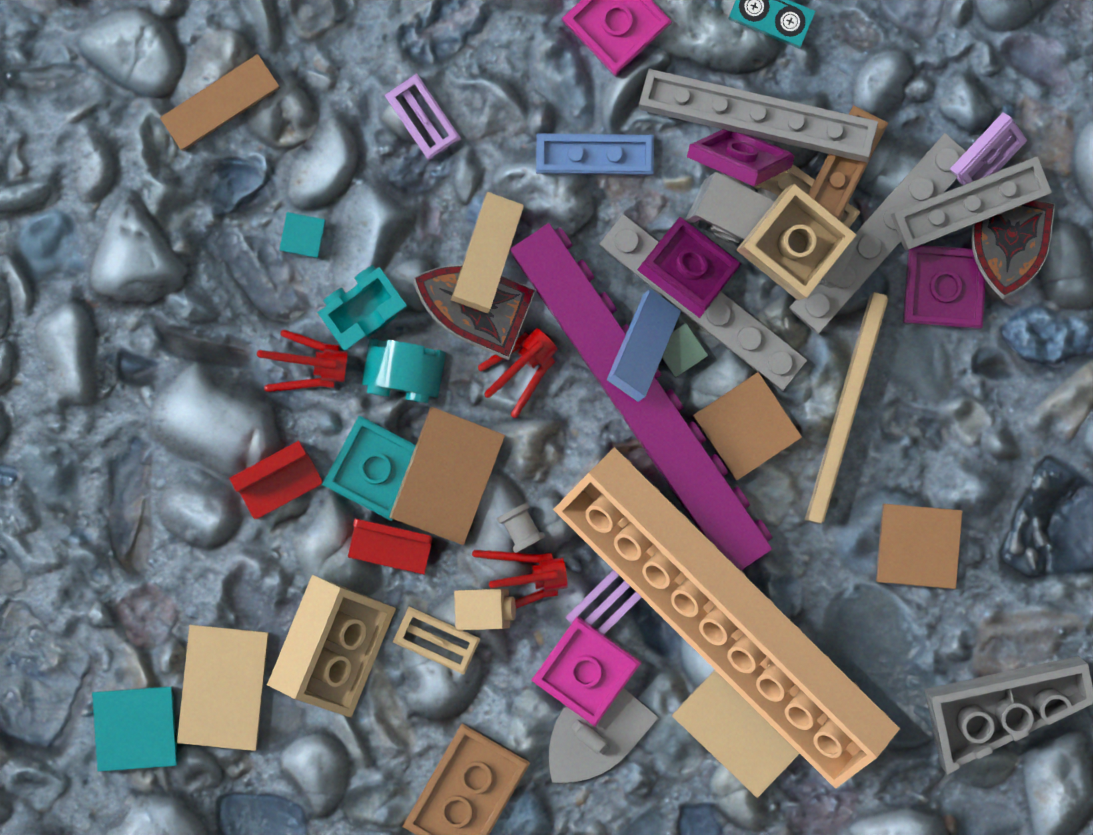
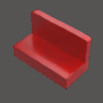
M301 441L287 446L229 478L235 491L242 496L254 519L263 517L323 483Z
M354 518V531L348 553L349 558L425 575L434 536Z

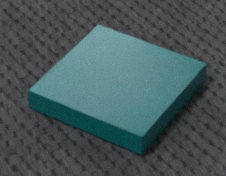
M358 416L322 485L393 521L389 516L416 445Z
M173 686L92 692L97 772L178 765Z

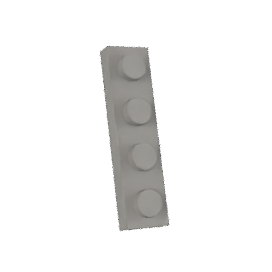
M1037 156L891 214V217L906 251L1052 193Z

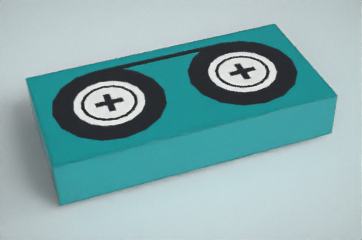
M736 0L728 19L800 49L816 11L790 0Z

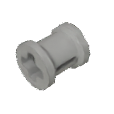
M527 502L496 518L499 524L505 525L515 544L512 548L515 553L546 537L543 532L537 530L528 513L530 506Z

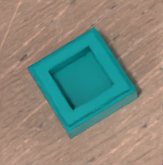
M287 212L279 251L319 259L326 220Z

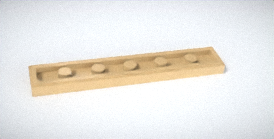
M873 292L869 296L805 517L806 521L822 524L825 520L888 302L886 295Z

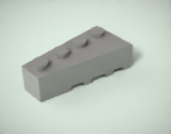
M715 172L704 180L685 221L697 227L701 220L712 225L711 230L715 236L728 242L730 240L739 243L741 239L745 240L779 196L762 188L755 192L743 186V181L724 173L721 175ZM852 240L819 284L828 288L838 285L858 244L857 242Z
M1079 656L924 689L939 763L947 775L976 758L981 759L993 753L992 750L1013 740L1018 741L1028 736V733L1046 724L1050 725L1093 704V686L1089 666Z

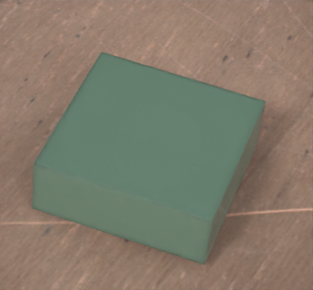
M684 324L672 332L662 360L676 378L708 355L688 325Z

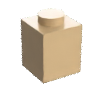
M509 589L454 591L456 630L510 628V620H515V599L513 596L509 597Z

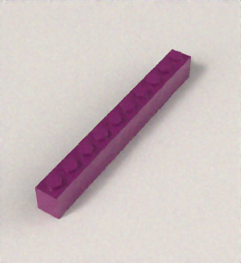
M547 223L510 249V254L700 532L740 571L772 550L768 543L773 538L761 519L754 522L745 509L751 506L738 486L734 489L730 488L723 477L728 474V471L716 454L711 457L708 456L701 445L706 441L704 435L693 421L687 425L679 411L684 407L673 390L669 389L665 392L656 379L662 376L658 368L646 397L639 402L607 381L629 326L627 324L622 327L619 326L612 315L617 309L605 292L598 295L590 283L595 279L593 273L583 259L576 263L568 251L573 245L562 228L559 227L554 230L550 223Z

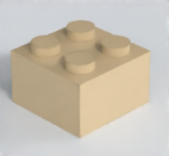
M792 184L784 189L737 248V251L794 298L801 300L809 296L852 242L856 234L798 186Z

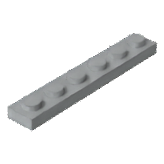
M652 69L648 70L639 102V110L867 163L878 126V121Z
M944 133L855 233L856 236L853 241L858 244L838 285L828 288L818 283L807 298L796 299L788 309L816 334H819L901 242L891 214L943 194L957 178L950 168L966 151Z
M623 214L600 242L599 247L668 302L681 310L683 314L751 368L759 372L760 375L780 391H783L806 363L807 359L724 293L720 292L703 315L698 318L641 274L637 269L659 242Z

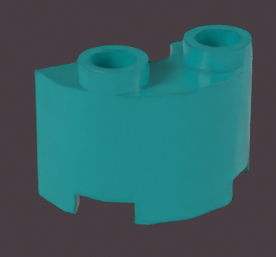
M371 265L354 277L358 283L348 292H345L343 288L337 289L323 300L326 306L317 312L344 351L352 348L364 337L367 336L369 338L394 320L398 312L407 308L406 303L380 267L376 269L374 265Z
M371 338L369 339L361 385L367 386L366 393L390 397L391 390L406 392L405 400L428 404L429 397L438 398L446 352L428 349L425 346L393 340L381 341Z

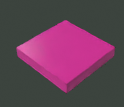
M581 0L562 18V22L614 76L618 75L672 24V21L652 0Z
M577 616L531 681L596 727L642 661L584 619Z

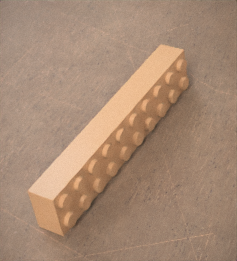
M615 447L553 509L835 789L875 760L900 730L884 711L861 691L799 627L794 625L742 571L726 558Z

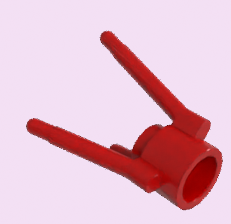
M538 328L530 335L524 332L516 340L512 353L520 349L517 352L520 358L484 393L486 398L492 397L526 364L532 369L539 365V368L511 412L513 418L519 416L546 371L555 363L552 356L558 351V348ZM494 354L479 364L478 370L482 372L504 358Z
M282 330L280 333L282 337L322 352H316L315 357L275 351H257L259 358L314 366L313 375L321 376V378L267 384L264 387L266 392L313 387L334 388V382L344 383L348 352L339 351V345L326 344L298 333Z
M474 550L472 552V556L475 558L539 563V565L532 566L533 574L508 577L489 582L490 588L534 583L535 589L543 588L516 599V609L546 597L558 596V590L568 588L563 557L553 559L552 553L527 554L491 550Z

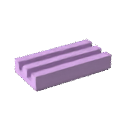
M415 74L385 94V98L428 161L433 159L438 153L448 149L453 143L455 144L461 140L418 74ZM414 85L449 135L445 139L440 137L409 91ZM401 94L403 95L436 145L431 148L428 146L396 97Z
M1002 113L957 160L950 170L957 176L956 179L962 185L996 173L1026 143L1027 139L1012 117Z
M612 570L565 618L572 624L575 618L619 574ZM624 581L585 621L592 625L630 585ZM635 592L597 630L605 634L641 596Z

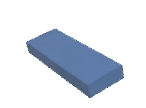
M537 133L536 174L653 176L654 135Z
M652 289L644 293L607 381L637 402L646 397L681 310Z

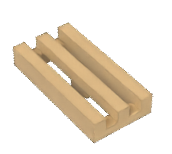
M409 606L393 643L461 674H465L481 638L463 630H456L454 626ZM414 617L470 644L465 649L410 624ZM406 631L463 656L461 664L403 638Z

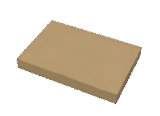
M189 625L177 743L251 751L257 750L269 632Z
M715 669L671 715L757 798L800 754Z

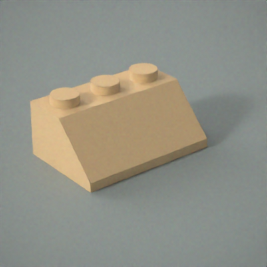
M312 575L267 685L293 699L352 717L396 608Z

